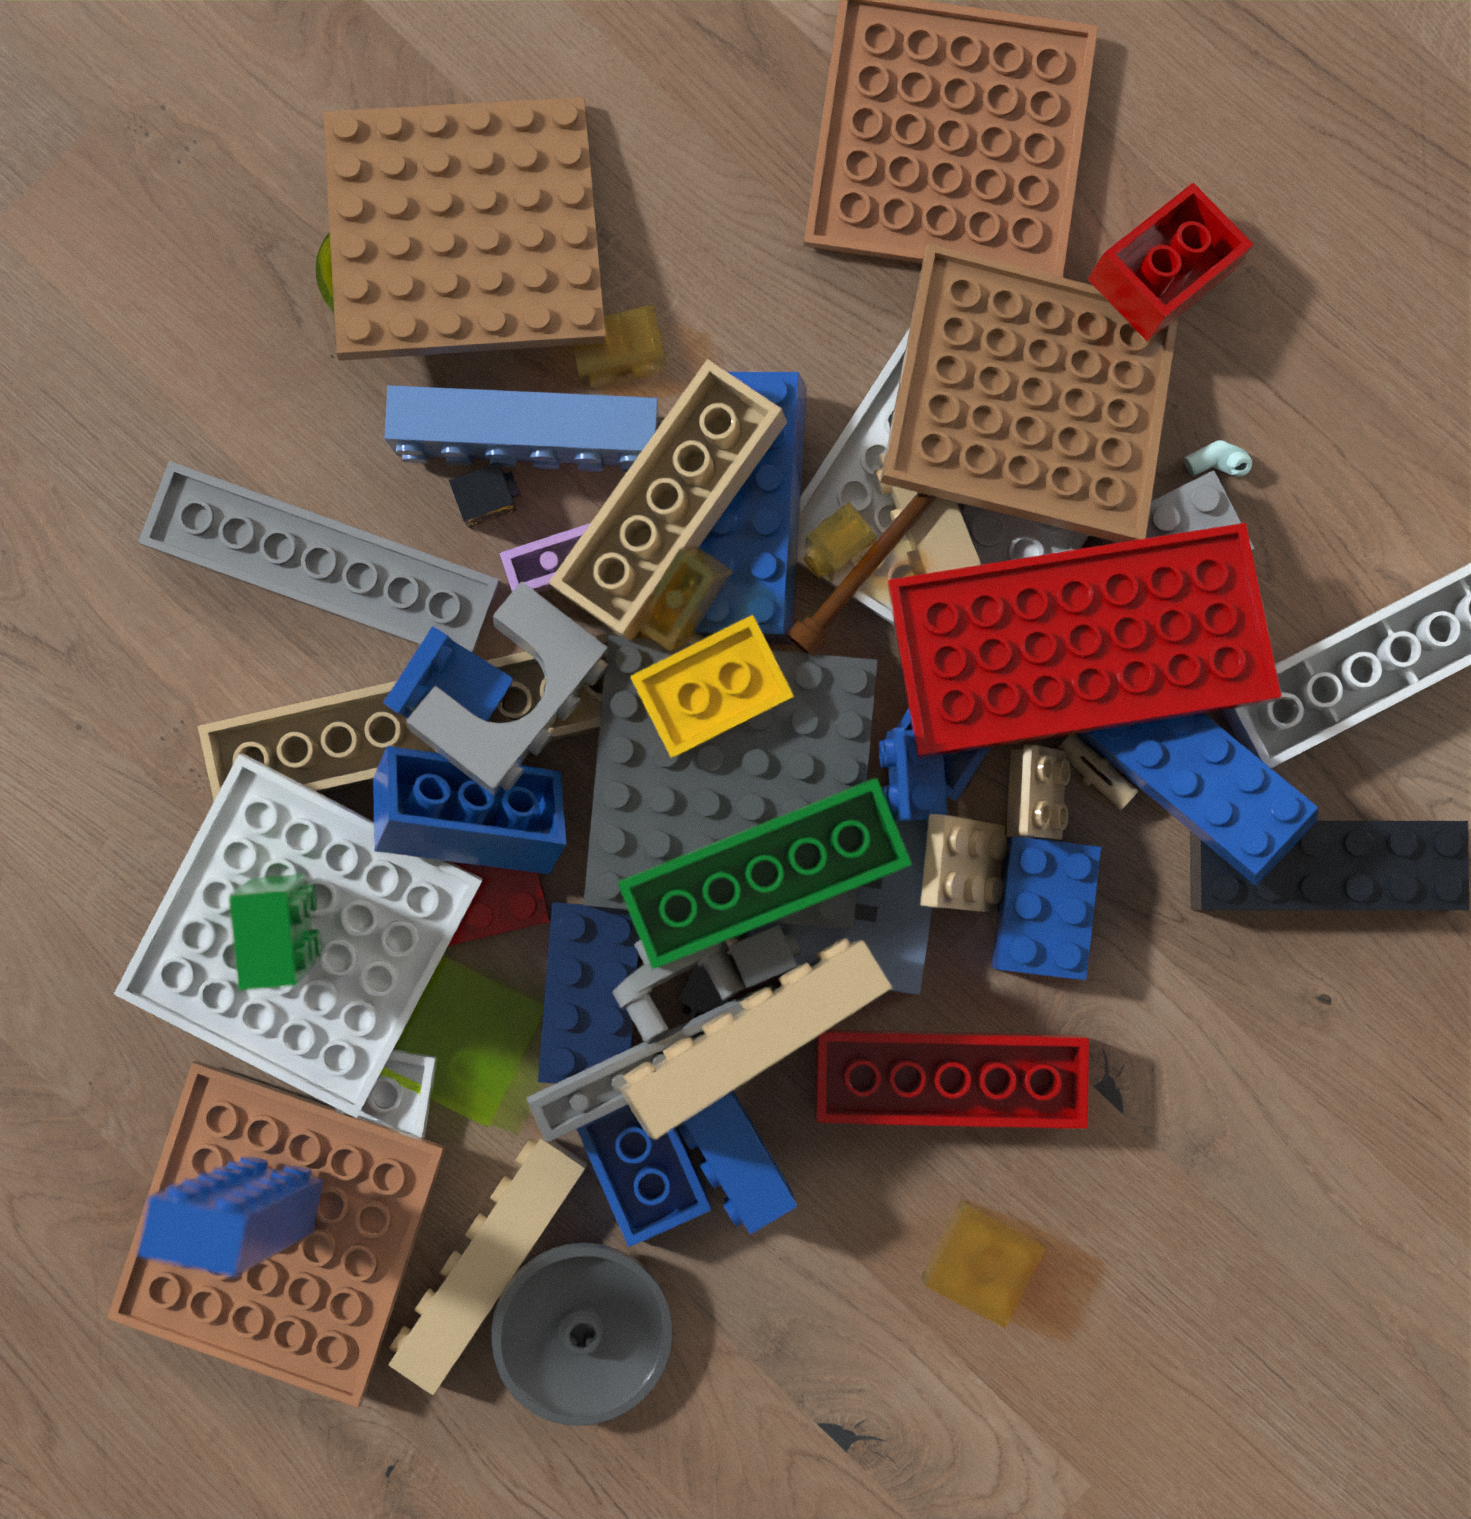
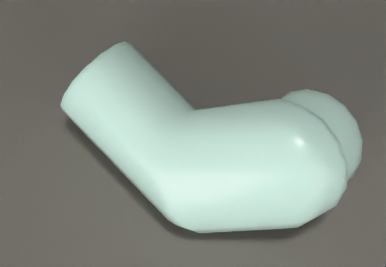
M1218 440L1184 457V464L1193 477L1212 467L1227 474L1242 477L1250 472L1252 459L1244 449Z

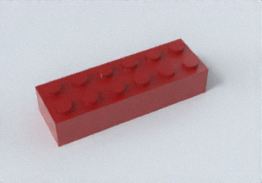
M827 1029L816 1036L815 1120L817 1123L1088 1129L1089 1038L1073 1034Z

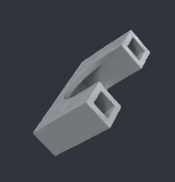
M522 581L493 615V621L496 629L528 652L540 665L545 676L546 687L538 705L528 715L519 720L509 723H492L474 716L435 686L406 721L409 731L493 796L501 788L506 791L512 788L524 771L519 765L530 752L537 756L552 737V734L548 731L558 717L565 721L572 714L581 700L576 696L586 683L593 686L609 666L604 662L608 649L607 646Z

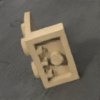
M1025 744L1023 749H1011L1006 837L1017 836L1033 839L1062 840L1063 830L1068 823V808L1064 804L1065 786L1070 780L1071 773L1070 763L1066 759V751Z

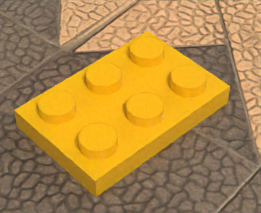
M753 615L630 676L671 758L794 697Z

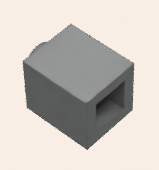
M779 924L729 945L747 988L797 967L794 957L801 954L792 930L789 929L782 932Z

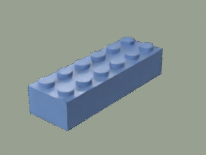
M387 385L384 439L395 454L402 456V461L408 463L424 464L429 462V457L446 458L447 464L459 466L472 465V459L490 460V465L499 462L503 468L516 467V461L534 462L533 467L546 470L559 469L560 463L577 464L578 470L590 472L603 471L604 465L621 466V471L627 473L659 428L657 398Z

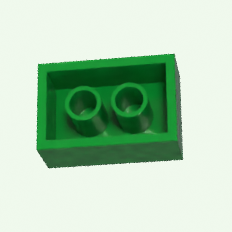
M307 873L251 878L229 895L239 991L297 985L316 963V957L322 955L320 930H312L311 912L317 911V893L315 885L308 884Z

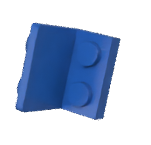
M432 626L383 704L409 718L430 691L437 686L471 714L488 722L512 685L513 679Z
M894 728L886 732V739L879 741V756L881 768L889 769L890 785L882 786V792L894 822L929 820V814L947 815L944 756L937 755L918 758L913 730Z

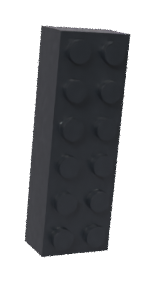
M1317 821L1257 886L1252 884L1190 831L1191 910H1469L1468 821Z

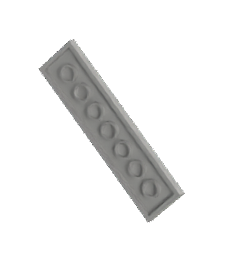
M171 461L167 464L138 541L139 544L418 645L422 643L431 627L434 626L472 653H475L501 582L499 579Z

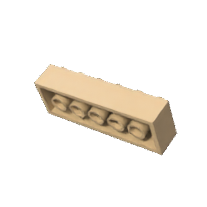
M707 359L551 578L549 584L631 642L786 425L787 421L782 409Z
M847 938L835 941L816 954L820 961L810 967L808 962L803 965L799 964L778 978L782 986L774 991H771L769 987L762 988L742 1000L740 1004L744 1010L734 1016L730 1012L722 1013L701 1026L705 1034L693 1041L691 1037H684L663 1050L662 1052L666 1059L653 1067L651 1062H644L625 1074L623 1077L627 1084L619 1088L647 1136L657 1139L891 989L892 986L864 941L860 940L849 943Z

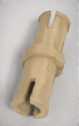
M1077 733L1070 734L1057 748V750L1067 752L1066 759L1085 777L1082 781L1087 786L1093 784L1120 811L1138 793L1139 790L1115 770L1107 758H1102ZM1082 756L1103 773L1113 785H1110L1082 759Z

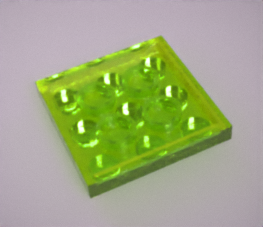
M443 955L393 1049L407 1051L412 1054L419 1053L437 1056V1066L430 1100L481 1125L489 1127L543 1017L544 1004ZM383 1067L380 1073L381 1076L391 1077L398 1081L400 1085L420 1094L422 1085Z

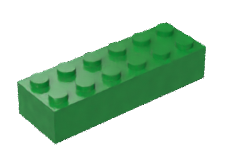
M876 778L618 881V885L653 970L912 864Z

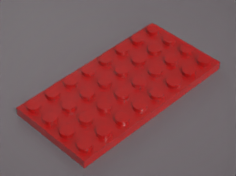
M1246 522L889 579L887 583L918 758L1276 702L1282 698Z

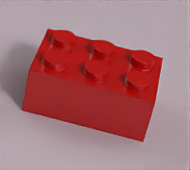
M1193 182L1105 251L1087 280L1148 342L1232 274L1254 244Z

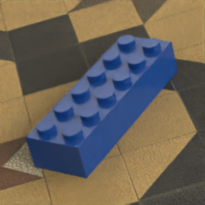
M728 372L780 407L787 423L701 543L694 632L707 638L753 615L767 644L792 645L786 633L793 626L807 387L799 372Z
M1204 713L1077 733L1082 740L1101 756L1107 758L1114 767L1255 886L1269 874L1317 822L1318 807Z
M243 1156L240 1158V1162H227V1166L214 1167L212 1172L199 1173V1177L186 1178L184 1183L179 1185L171 1184L168 1186V1189L149 1197L138 1256L235 1277L313 1233L324 1179L310 1177L311 1170L308 1168L286 1165L284 1166V1171L267 1168V1160Z

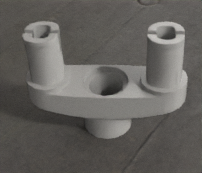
M640 940L634 946L645 965L631 974L612 993L620 1008L627 1009L646 1043L668 1030L667 1025L649 995L653 988L696 965L699 967L704 966L722 1000H726L745 989L746 985L727 954L730 948L726 941L652 970Z

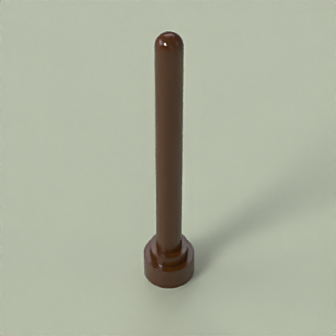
M917 493L812 618L806 617L802 622L797 620L786 633L787 638L804 653L814 657L825 644L822 639L827 635L825 629L937 497Z

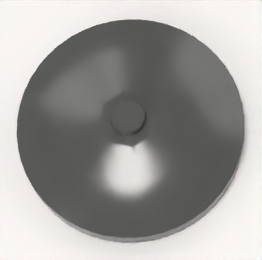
M574 1243L559 1246L531 1259L511 1278L504 1288L496 1305L492 1321L491 1342L493 1356L504 1385L512 1396L530 1412L543 1419L564 1425L581 1426L602 1423L623 1415L634 1408L651 1392L659 1381L668 1362L672 1344V1321L669 1307L660 1286L652 1274L639 1261L625 1252L595 1243Z

